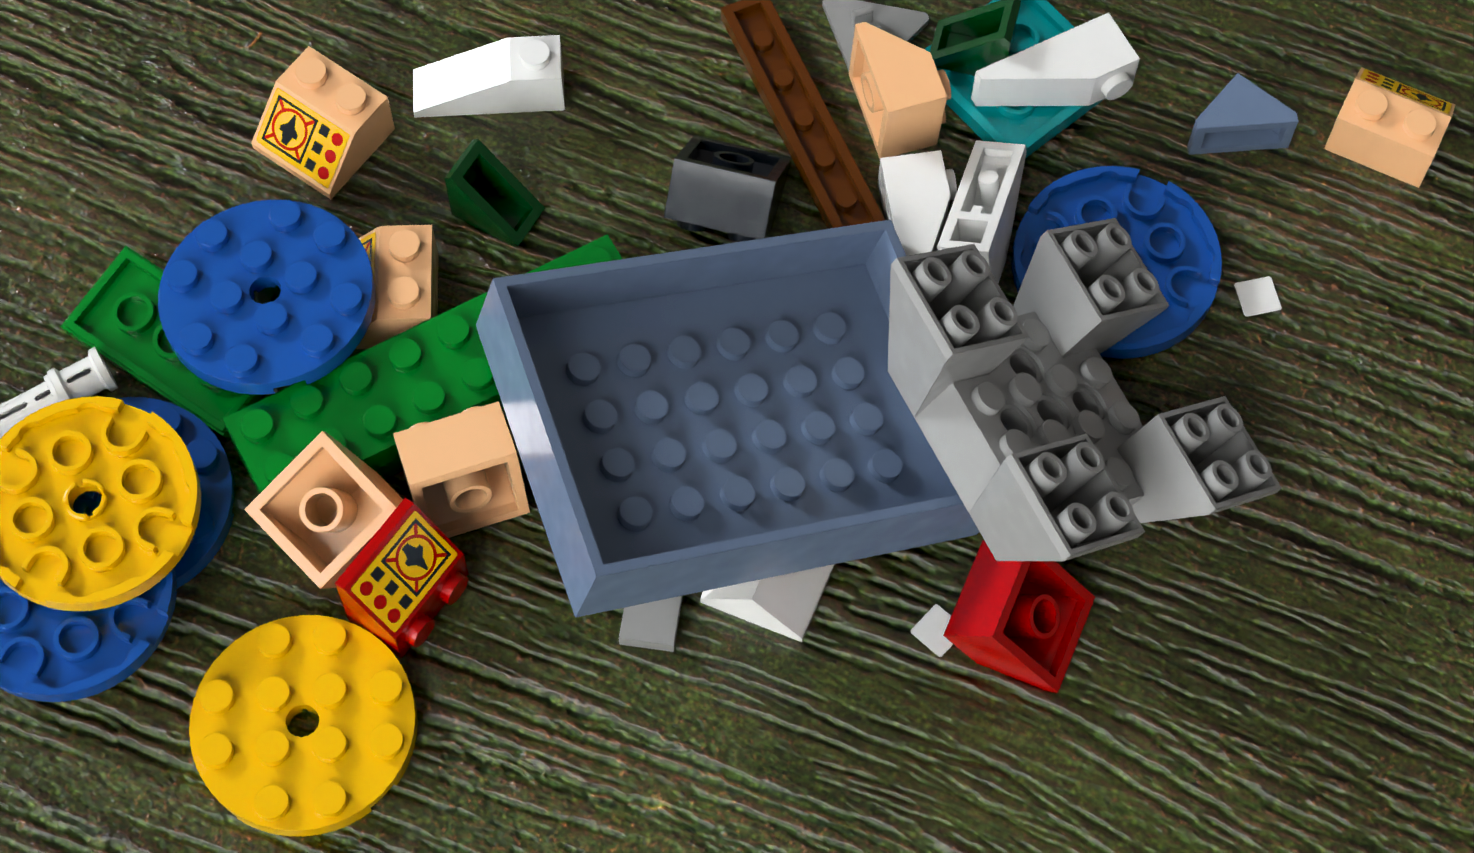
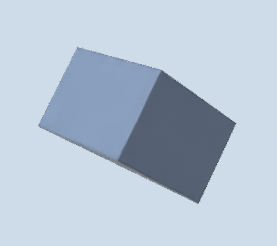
M1237 73L1195 120L1187 145L1188 154L1288 148L1299 122L1297 113Z

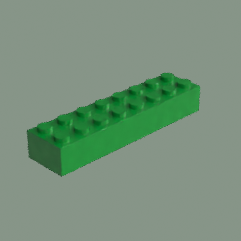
M607 234L527 273L620 260L623 258ZM488 292L346 359L332 372L307 385L305 380L300 381L222 418L232 443L258 493L260 494L322 431L327 432L374 469L383 479H386L403 471L393 433L409 429L417 423L432 422L461 413L470 407L485 406L498 401L505 420H507L476 328V323Z

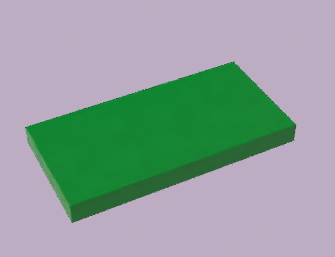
M125 246L60 327L65 333L87 348L96 347L105 360L167 402L194 414L213 433L228 442L230 436L222 418L260 401L264 395L235 393L218 388L198 378L183 365L173 352L159 318L158 291L164 270L128 246Z

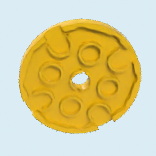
M94 396L68 399L51 404L30 414L14 425L0 439V579L20 596L36 604L63 611H93L109 608L134 599L151 589L172 571L185 554L193 539L201 510L200 480L192 457L181 437L164 419L154 412L150 414L139 408L126 405L122 399ZM90 491L98 492L102 495L101 502L93 510L92 516L73 511L74 501L79 495Z
M299 615L285 617L265 623L245 633L230 644L214 660L199 684L193 700L189 723L190 746L196 768L213 797L235 815L238 820L253 828L275 835L290 837L321 835L344 828L362 819L372 812L371 807L382 799L393 785L397 786L410 763L414 751L418 722L417 708L411 685L402 665L393 652L372 633L346 620L329 616ZM303 709H307L308 712H312L319 717L318 727L308 736L299 737L291 734L288 730L291 720L297 714L302 713Z

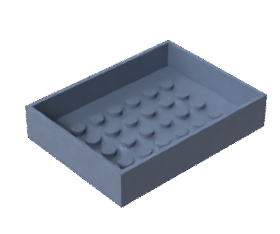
M891 220L492 279L476 323V328L575 618L955 540L979 533L977 526L888 373L891 263L896 258L906 256Z

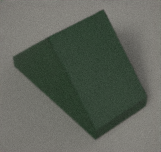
M999 0L938 20L930 49L936 68L975 76L977 70L1009 57L1014 42L1021 1Z
M479 139L471 141L444 178L451 215L512 247L520 245L545 209L533 194Z

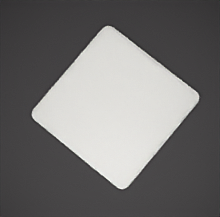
M1270 276L1234 284L1246 317L1282 309Z
M935 604L910 631L912 635L938 657H942L953 645L943 636L951 615L938 604Z

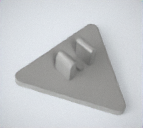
M860 0L822 1L823 9L848 71L855 24L867 22L910 42L929 22L928 14L921 11Z

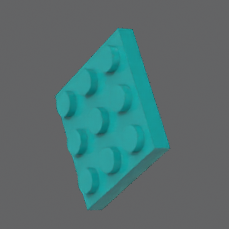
M992 0V1H990L988 4L993 3V2H996V1H999V0ZM1020 0V10L1010 56L1074 28V26L1047 0ZM932 44L924 50L930 52ZM943 69L947 74L951 87V99L946 100V104L983 141L1026 145V157L1101 102L1098 101L1089 106H975L971 99L975 76Z

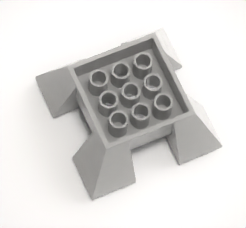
M1116 218L1051 229L1040 236L1014 305L1007 300L991 273L987 261L979 253L975 244L898 257L891 263L888 373L996 561L1070 560L1140 537L1145 533L1140 523L1210 515L1273 495L1282 489L1272 473L1269 461L1259 452L1243 426L1240 414L1231 406L1226 396L1160 413L1144 426L1140 422L1137 411L1129 404L1114 379L1111 368L1102 359L1100 354L1162 313L1170 305L1160 291L1156 278L1147 270L1134 249L1129 234L1120 226Z

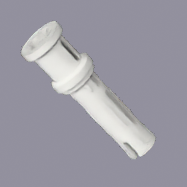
M96 347L89 349L87 357L60 371L55 368L47 371V375L43 376L45 382L1 403L0 439L18 422L46 406L68 399L91 397L105 389L111 392L118 389V385Z

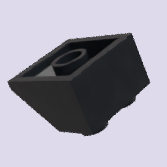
M694 135L674 158L664 218L676 220L677 226L689 231L703 232L707 228L727 232L726 236L736 242L766 238L774 224L792 158Z

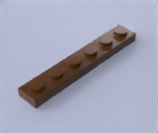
M740 0L721 7V20L827 228L884 221L885 218L772 1Z

